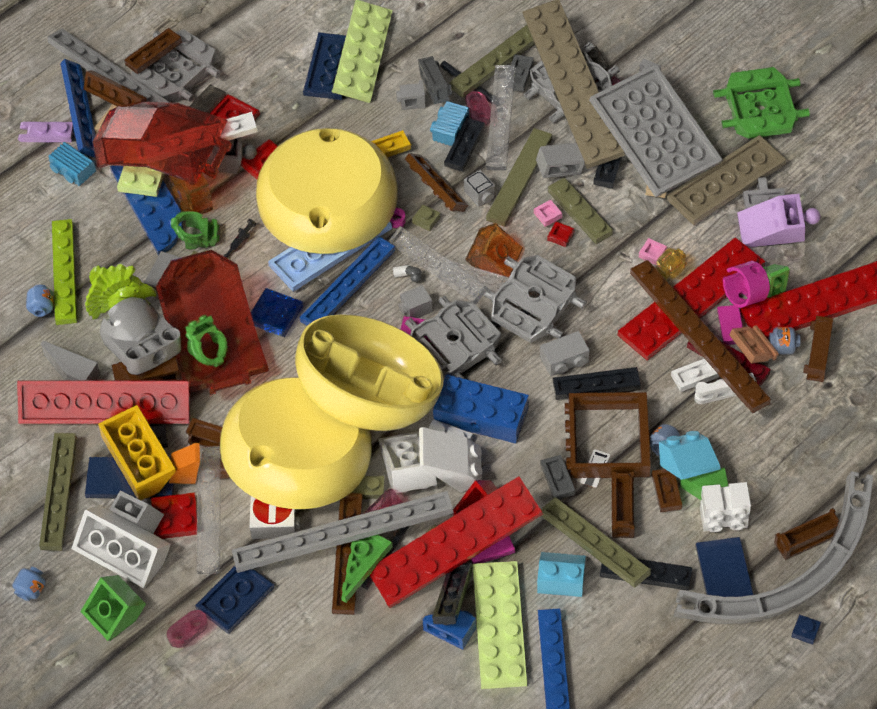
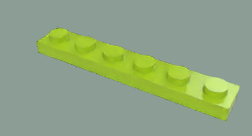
M72 219L52 221L56 325L77 323Z

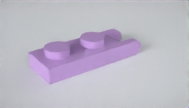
M21 122L20 128L27 130V134H20L18 140L20 142H72L73 123Z

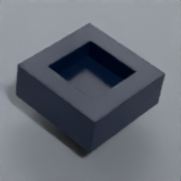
M799 614L791 637L813 645L821 622Z

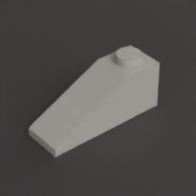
M46 341L41 342L44 356L64 380H97L100 376L98 362Z

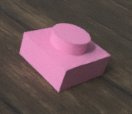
M552 200L534 208L535 216L545 227L562 218V212Z
M648 238L639 252V258L658 265L667 251V246Z

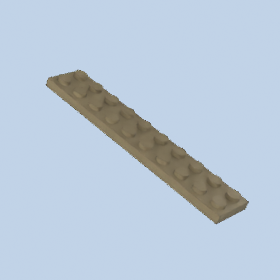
M553 0L523 11L527 27L575 142L582 154L586 168L589 169L625 156L623 149L589 101L590 97L599 93L560 0Z

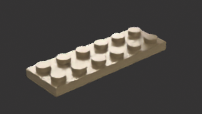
M759 135L723 158L720 164L692 178L669 193L667 200L690 223L695 225L742 194L743 191L756 185L758 178L768 177L786 165V159Z

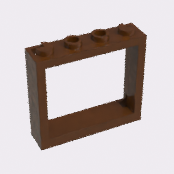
M647 392L569 393V403H564L565 415H569V420H565V433H569L570 438H566V452L570 451V457H566V468L571 470V479L612 478V472H616V474L634 472V478H649L651 465ZM638 409L640 462L577 463L576 410Z

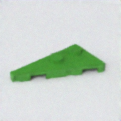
M377 534L352 542L351 554L349 555L346 568V579L342 587V601L347 603L376 568L379 561L393 547L391 541Z

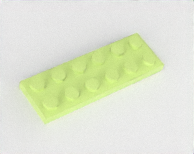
M355 0L332 89L333 93L370 103L393 10Z
M517 561L473 564L481 689L527 686Z

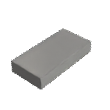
M161 251L144 283L153 287L156 291L164 293L170 282L169 278L174 274L180 263V257Z

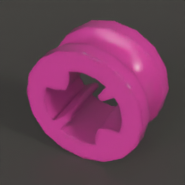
M401 208L395 209L389 221L392 224V228H401L405 225V212Z

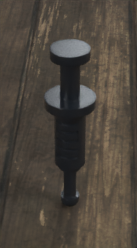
M248 219V225L244 229H238L239 234L230 244L229 251L224 254L225 259L229 258L233 250H237L245 238L248 239L250 237L248 232L252 227H256L255 221Z

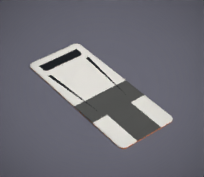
M595 449L588 463H607L610 454ZM582 478L580 483L596 488L600 478Z

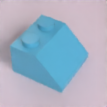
M689 431L686 435L670 436L667 440L659 441L660 466L681 480L720 470V464L709 439L698 431Z
M541 552L537 593L582 597L586 556Z

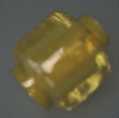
M667 248L657 258V271L666 279L669 277L676 278L687 267L686 254L679 248Z

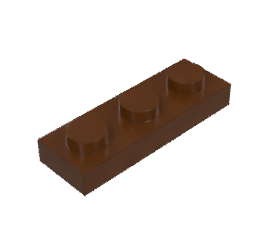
M167 28L124 59L125 65L136 74H139L180 45L182 39L170 28Z

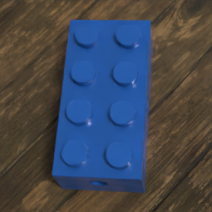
M446 374L440 396L433 408L434 420L464 431L516 444L529 409V395Z

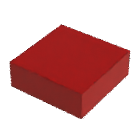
M556 221L547 236V241L566 247L574 234L575 228Z

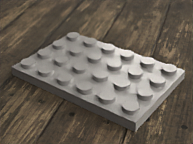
M657 64L591 96L589 99L655 198L722 162V158Z

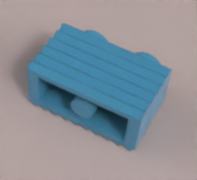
M446 101L444 107L441 106L438 111L437 121H433L430 128L433 141L452 146L466 117L470 118L469 107Z
M66 142L60 144V147H57L48 156L52 171L63 175L69 183L74 182L80 186L96 172L94 161Z

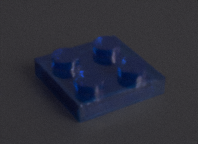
M265 288L247 317V324L285 338L303 308V301Z

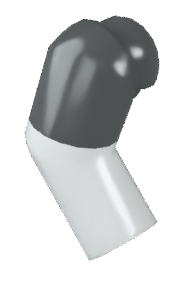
M410 265L393 267L394 278L411 275L412 282L422 280V271L419 268Z

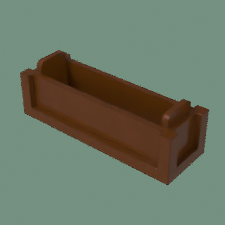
M816 316V322H811L810 330H814L809 365H804L803 373L807 374L806 380L824 381L833 318Z
M192 418L186 430V434L189 436L188 443L190 445L200 443V446L220 452V436L223 427Z
M612 472V538H634V472L629 474H616V472Z
M832 508L828 513L782 534H775L774 544L785 560L790 559L831 540L840 521L835 514V509Z

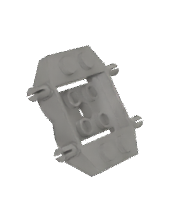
M183 29L175 32L182 39V43L175 48L199 63L200 67L180 55L177 51L171 50L141 73L136 74L132 71L131 74L132 77L168 102H180L183 98L192 102L195 95L190 93L195 84L203 81L210 74L215 76V78L221 75V71L214 67L215 49ZM158 30L154 32L153 38L160 34ZM174 68L179 69L178 71H172V72L170 71L171 69H174Z
M588 42V44L580 49L594 81L596 79L599 80L595 84L598 91L601 92L612 86L611 78L620 72V69L614 65L606 71L599 64L594 63L587 54L594 49V46L591 42ZM541 61L530 70L533 82L531 84L532 87L523 95L529 100L536 93H540L552 104L557 111L548 118L554 124L561 117H565Z
M539 255L524 257L519 262L508 256L504 264L514 269L509 279L502 284L496 293L487 287L481 293V295H484L493 302L492 321L530 343L547 334L557 339L563 337L564 332L554 327L558 318L569 303H573L581 309L587 303V301L576 296V277ZM536 291L540 296L532 298L529 296V293ZM506 300H509L510 302L514 303L516 306L521 307L522 309L528 311V312L531 313L533 316L540 318L541 321H540V322L537 321L536 319L530 317L529 315H527V314H525L524 312L518 310L517 308H515V307H513L512 305L506 303L505 301H506Z
M443 296V298L439 299V303L444 308L434 318L426 319L418 325L412 318L405 322V325L411 330L410 336L423 344L436 358L441 367L443 379L446 374L465 379L461 374L485 357H489L495 366L502 362V359L495 352V348L501 339V333L473 302L458 300L450 302L446 296ZM450 335H457L459 339L450 341L448 337ZM424 336H427L433 342V344L441 351V353L446 357L450 364H447L443 360V358L429 344V342L424 338Z

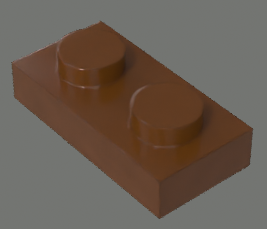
M666 469L653 470L651 476L660 513L681 510L682 501L676 476Z

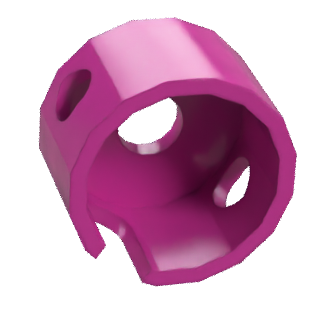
M750 261L727 269L728 272L738 271L736 274L723 278L726 296L734 306L742 308L767 298L770 290L769 279L764 268L759 263ZM739 294H744L747 299L740 298Z

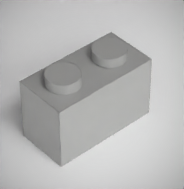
M577 143L541 146L536 158L543 178L581 174L585 163Z
M577 331L540 345V358L551 377L588 363L589 348L580 332Z
M122 491L118 493L109 509L116 515L152 534L164 514L149 504Z

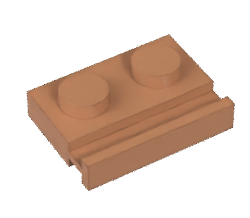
M757 326L753 328H734L731 330L730 337L751 363L765 362L771 358L773 360L777 359L779 353Z

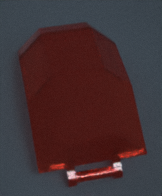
M135 102L118 106L109 110L93 140L97 167L99 169L108 165L147 167L185 180L190 185L197 183L202 172L210 178H216L219 173L218 168L226 152L230 151L232 147L230 141L220 137L228 120L180 103ZM216 145L219 147V150L212 164L208 165L206 162Z
M214 250L171 260L157 282L156 289L164 319L180 332L181 351L175 357L182 380H190V393L208 388L209 394L214 395L216 391L245 384V386L252 384L250 376L268 372V364L254 326L238 264ZM202 315L212 317L214 325L225 335L228 343V352H226L227 355L223 359L224 363L218 367L202 364L188 352V338L186 337L185 327L189 325V322L199 320V317ZM205 333L200 340L202 352L207 358L215 359L217 358L216 354L219 344L212 341L209 333Z

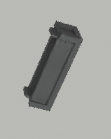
M433 56L418 59L420 77L433 103L438 104L450 101L449 95L452 94L451 85L447 84L440 72L439 62L435 61Z

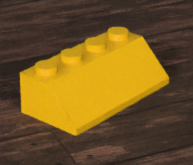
M136 405L98 423L104 443L137 499L142 501L160 492L176 472V469L139 407Z

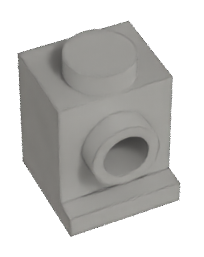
M419 80V84L400 85V90L396 91L397 103L401 102L402 110L425 108L423 80Z

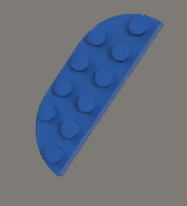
M125 162L110 166V170L117 183L119 182ZM162 180L157 197L123 192L158 256L161 251L168 252L177 243L178 239L176 232L171 228V219L181 211L164 181ZM183 221L180 222V224H179V226H181L182 229H183Z

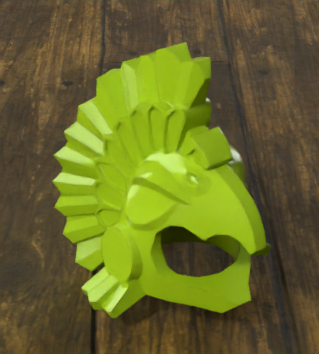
M118 264L117 267L110 266L106 269L98 265L90 271L89 278L92 286L86 296V312L94 320L101 313H106L124 299L136 297L146 300L145 298L156 297V290L132 275L135 272L134 266L125 267L123 264Z

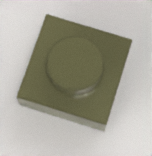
M422 205L412 218V223L431 231L441 218L440 212Z

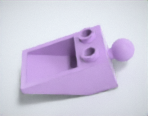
M799 194L777 196L737 212L741 240L747 247L805 241L804 221L808 224H816L821 217L820 212L815 208H809L805 213L802 212Z

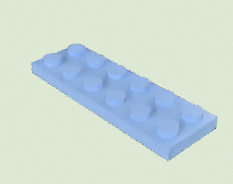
M389 222L376 237L367 243L344 252L318 254L290 247L269 260V267L294 292L371 243L378 236L391 230L392 224Z

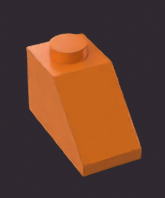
M194 443L171 453L170 461L175 467L176 472L169 479V483H196L200 464V443Z

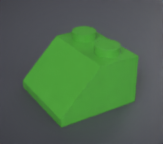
M119 575L100 577L80 612L107 641H111L137 620L146 603Z

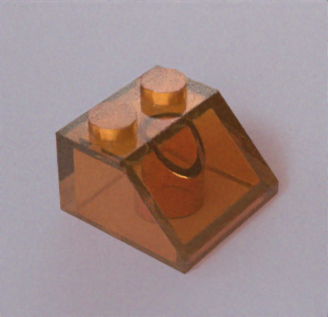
M493 223L479 229L465 260L479 273L508 280L514 269L505 265L504 262L508 256L518 261L523 247L497 223Z

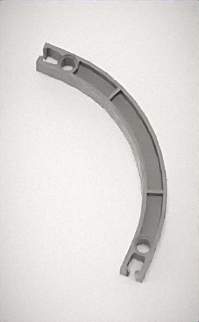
M851 471L847 476L843 507L836 532L821 558L801 576L774 590L743 597H721L680 590L676 597V603H680V600L694 603L693 610L681 609L682 604H677L674 610V617L716 624H742L781 615L811 599L835 577L852 555L867 520L873 475L867 474L864 479L861 478L860 483L864 484L863 491L854 489L855 478H859L858 472ZM852 499H858L861 507L854 506ZM700 604H707L710 612H702Z

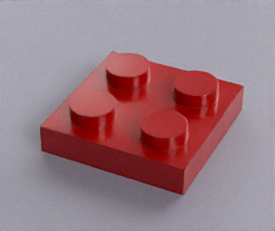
M195 492L151 498L152 507L164 514L154 531L155 536L167 539L199 534Z

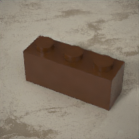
M175 356L146 372L136 375L129 373L127 367L122 362L111 365L115 380H181Z

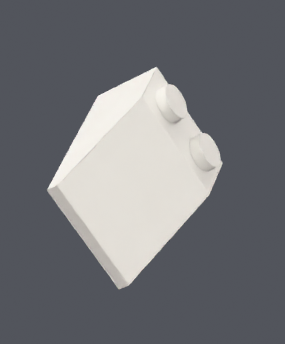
M425 427L419 429L420 467L459 492L468 490L475 480H482L481 446L467 437Z
M419 431L378 439L389 482L394 493H406L410 490L427 489L437 485L436 476L420 467Z

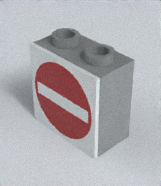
M251 496L250 532L252 539H273L300 530V516H297V510L301 509L277 507Z

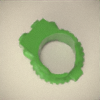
M183 211L171 219V228L174 229L179 239L181 238L182 241H185L186 249L207 248L215 246L216 242L219 241V235L217 234L219 224H217V220L212 219L209 222L208 218H202L203 215L198 212ZM186 220V226L195 227L201 233L189 234L179 224Z
M202 315L199 317V320L189 322V325L185 327L186 337L188 338V352L202 364L213 365L214 367L223 364V359H225L226 352H228V343L225 335L214 325L212 317ZM205 333H209L212 341L219 344L216 354L217 358L215 359L207 358L202 352L200 340Z

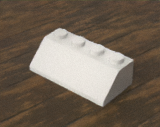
M97 505L85 509L71 549L140 587L146 588L164 564L171 544Z

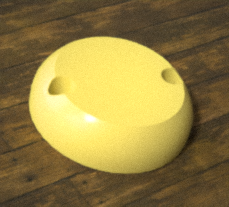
M313 129L289 138L279 145L267 158L257 179V207L266 228L273 236L286 245L309 253L330 254L344 252L372 240L387 226L397 204L396 176L387 156L365 137L341 129Z
M330 315L311 322L304 329L298 341L295 364L303 389L319 408L333 418L348 425L374 431L405 428L427 415L440 396L444 379L436 358L414 337L385 322L356 315Z
M298 377L280 378L265 382L251 389L232 406L224 420L221 431L220 454L224 468L230 478L247 494L277 507L310 509L322 507L344 498L361 483L370 463L371 434L370 430L348 425L324 412L307 395Z

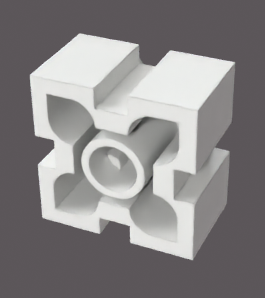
M747 482L729 484V487H720V485L702 486L700 514L703 532H719L722 530V527H730L732 530L748 528V514H750L751 504Z

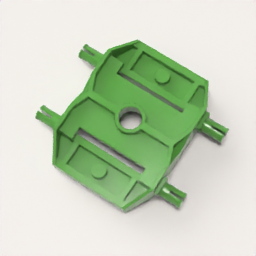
M775 67L731 73L725 89L713 90L714 98L726 96L732 111L733 119L722 120V128L734 127L737 134L748 139L756 138L759 135L764 137L791 133L798 118L810 116L809 108L801 110L794 108L789 92V87L800 86V79L788 80ZM766 89V90H764V91H762V92H755V93L746 92V93L741 94V95H738V94H737L738 92H745V91H753V90ZM756 106H764L765 109L760 110Z

